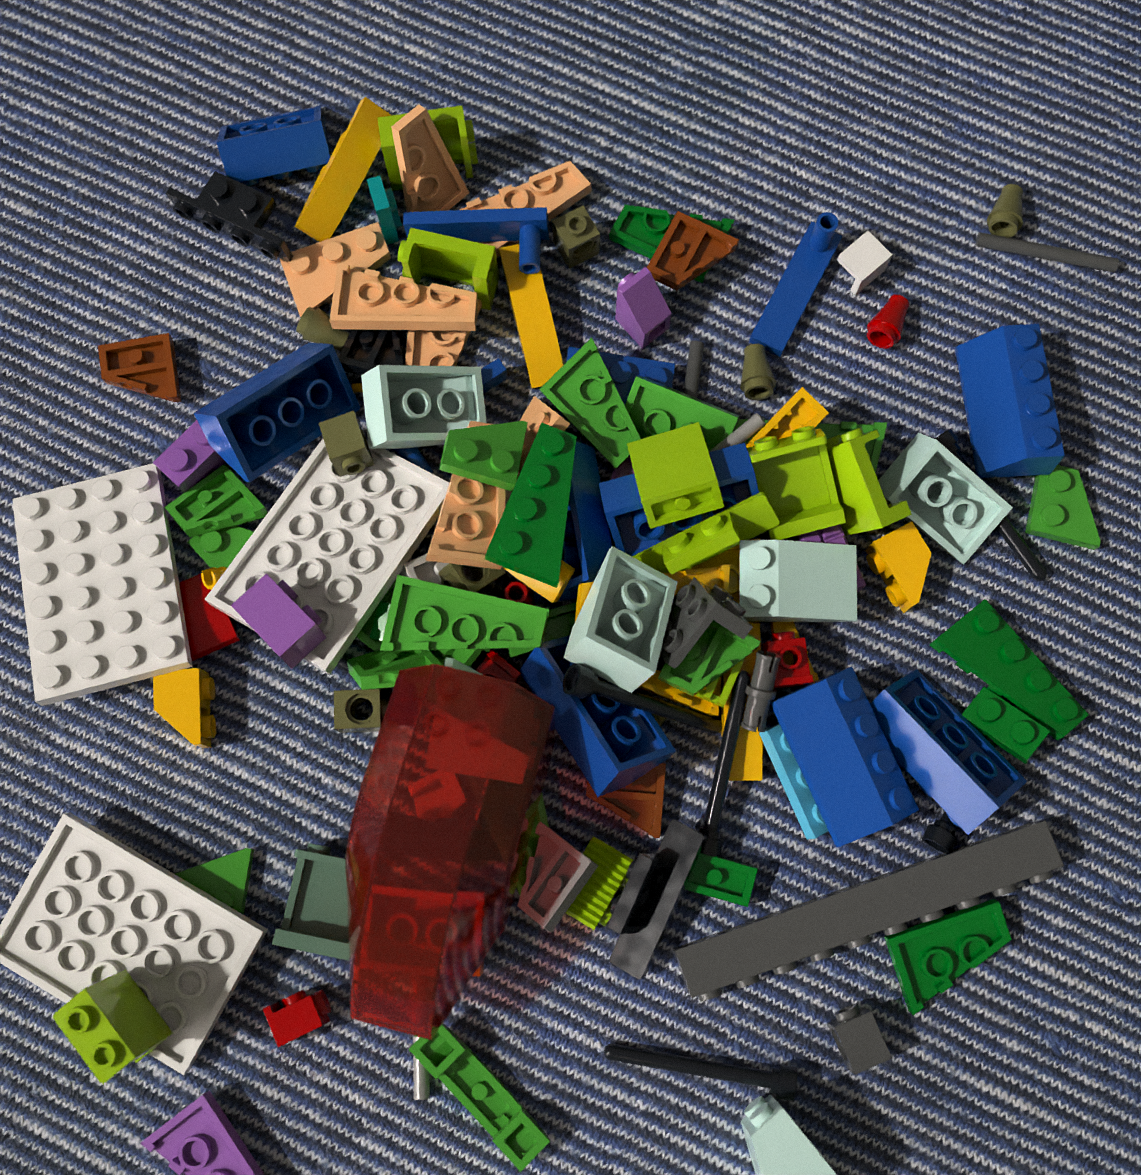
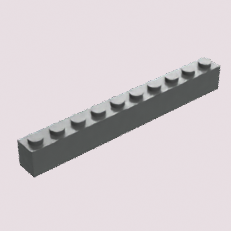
M1046 820L1030 822L953 849L949 854L942 853L680 945L673 948L688 995L691 998L698 996L700 1002L707 1001L722 995L721 987L736 983L737 988H743L759 982L758 974L773 969L774 975H779L796 969L795 961L810 956L811 961L815 962L833 956L832 948L846 943L849 949L871 942L869 935L883 930L885 936L908 929L906 922L920 917L921 922L924 923L944 916L942 909L955 904L958 910L975 906L981 903L979 896L993 891L994 896L997 897L1017 890L1015 884L1017 882L1029 879L1030 883L1034 884L1054 877L1051 870L1063 867L1064 864Z

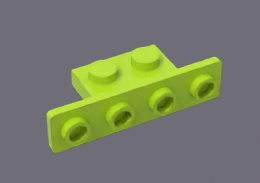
M759 492L632 557L661 573L669 572L672 575L678 571L690 569L739 545L740 540H749L778 526L780 521L765 493Z

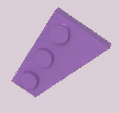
M210 1090L140 1143L150 1152L155 1150L170 1162L168 1167L178 1175L182 1173L185 1175H264Z

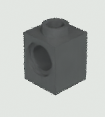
M856 1004L850 1005L835 1012L836 1019L827 1023L846 1068L856 1075L892 1059L870 1010L863 1007L858 1009Z

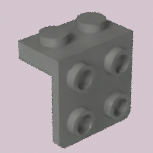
M694 577L689 585H685L679 590L675 597V603L671 607L660 655L669 666L673 668L678 667L713 620L744 640L753 628L743 617L746 610L733 600L734 597L722 587L715 584L711 589Z

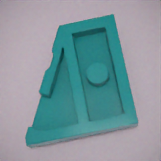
M381 176L366 179L386 245L399 242L396 228L402 227L392 188L384 189Z

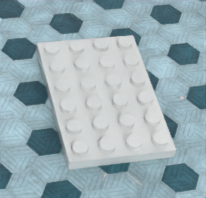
M322 439L206 596L205 600L214 608L252 629L231 605L265 574L276 584L283 579L298 595L294 602L301 609L306 604L309 605L322 619L323 622L318 627L327 637L303 660L330 675L396 580L397 575L402 571L403 564L409 561L438 519L449 482L386 449H370L375 465L365 468L358 474L339 477L329 459L324 439Z
M152 463L12 499L36 703L44 706L193 667L168 512L165 509L166 499L161 470Z
M64 813L0 924V963L64 1003L69 1002L84 988L126 969L173 1032L170 1037L149 1054L182 1075H185L194 1064L268 929L74 814Z

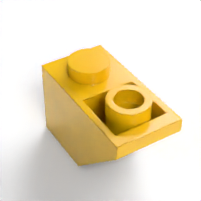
M911 521L873 541L865 550L868 554L866 559L869 567L876 575L880 574L887 586L885 591L890 602L895 607L899 606L903 613L919 603L931 557L930 549Z
M190 668L153 677L154 710L193 745L201 748H211V738L216 736V720L214 715H210V700L215 698V683L213 678L209 677V673L200 668Z

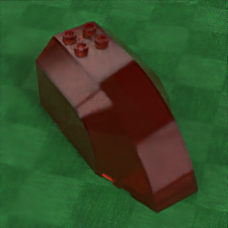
M438 664L399 671L358 794L347 842L345 872L348 912L350 1017L353 1020L432 1040L462 995L461 992L473 974L479 969L491 946L505 929L555 745V707L516 683Z

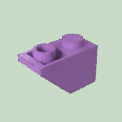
M646 266L636 274L634 272L629 273L618 284L615 315L616 321L644 349L669 329L672 315L651 272Z

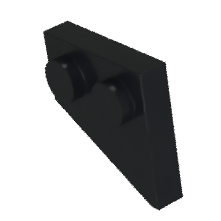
M351 329L338 357L344 371L362 375L378 365H404L399 330Z

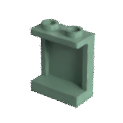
M308 843L307 850H295L294 857H297V863L281 928L275 929L272 945L347 961L354 960L357 957L362 935L366 886H373L377 865L367 863L369 855L346 851L345 857L342 858L330 855L331 847Z

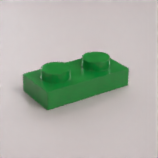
M986 687L981 689L962 713L982 735L992 739L998 746L1024 764L1028 763L1050 733V730Z
M700 853L684 889L748 907L758 868L723 857Z

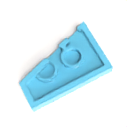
M777 723L766 729L765 732H760V737L806 839H816L828 832L780 724Z

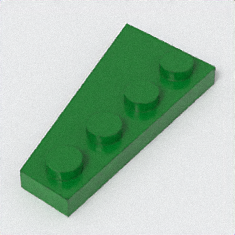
M541 423L485 554V560L557 588L577 436Z
M986 599L929 644L937 652L944 651L956 660L955 665L967 674L972 672L987 683V689L999 697L1003 695L1014 703L1018 710L1050 730L1049 735L1056 740L1065 737L1089 715Z

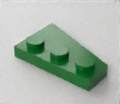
M625 204L609 233V240L652 259L675 215L669 214L667 210ZM690 214V217L728 235L735 221L722 218V221L703 219V215ZM711 268L694 280L703 284Z
M995 899L909 927L899 933L884 936L908 1012L913 1016L923 1009V1004L938 992L942 994L953 986L952 982L969 968L975 969L1012 940L1000 902Z

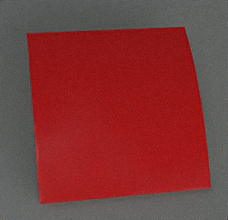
M201 573L179 583L192 661L240 640L233 618L214 608L205 600L211 590L204 586Z

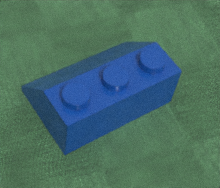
M321 105L221 126L216 142L226 176L247 186L257 184L259 178L272 176L273 179H284L292 176L295 170L306 168L307 172L320 171L328 163L332 155Z

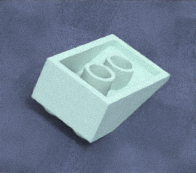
M378 365L361 375L369 449H402L444 445L450 430L467 428L470 421L487 423L481 367Z
M919 432L878 480L887 504L907 500L912 515L905 517L908 522L912 521L918 530L963 565L1013 508L938 440Z
M740 540V606L746 610L743 617L748 622H857L856 545L790 540Z
M612 546L606 554L573 625L564 658L572 663L591 668L597 676L632 693L656 672L677 581Z

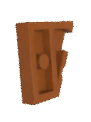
M677 211L647 269L651 272L655 281L677 291L733 253L738 247L739 239Z
M169 333L98 345L101 377L106 384L176 403L181 402L174 343Z
M660 763L628 786L597 797L587 781L586 796L613 811L624 820L636 825L650 836L660 838L666 763Z

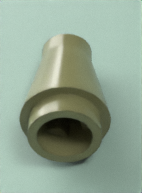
M1007 184L1002 188L1001 194L987 218V225L991 234L1010 238L1021 229L1023 225V189L1019 185Z
M311 307L305 310L296 329V332L303 335V340L313 343L332 344L334 349L340 352L350 334L345 329H332L330 316L320 308L315 310Z
M751 344L744 348L740 388L744 392L745 397L750 400L766 399L773 394L776 380L767 359L765 347L761 344Z

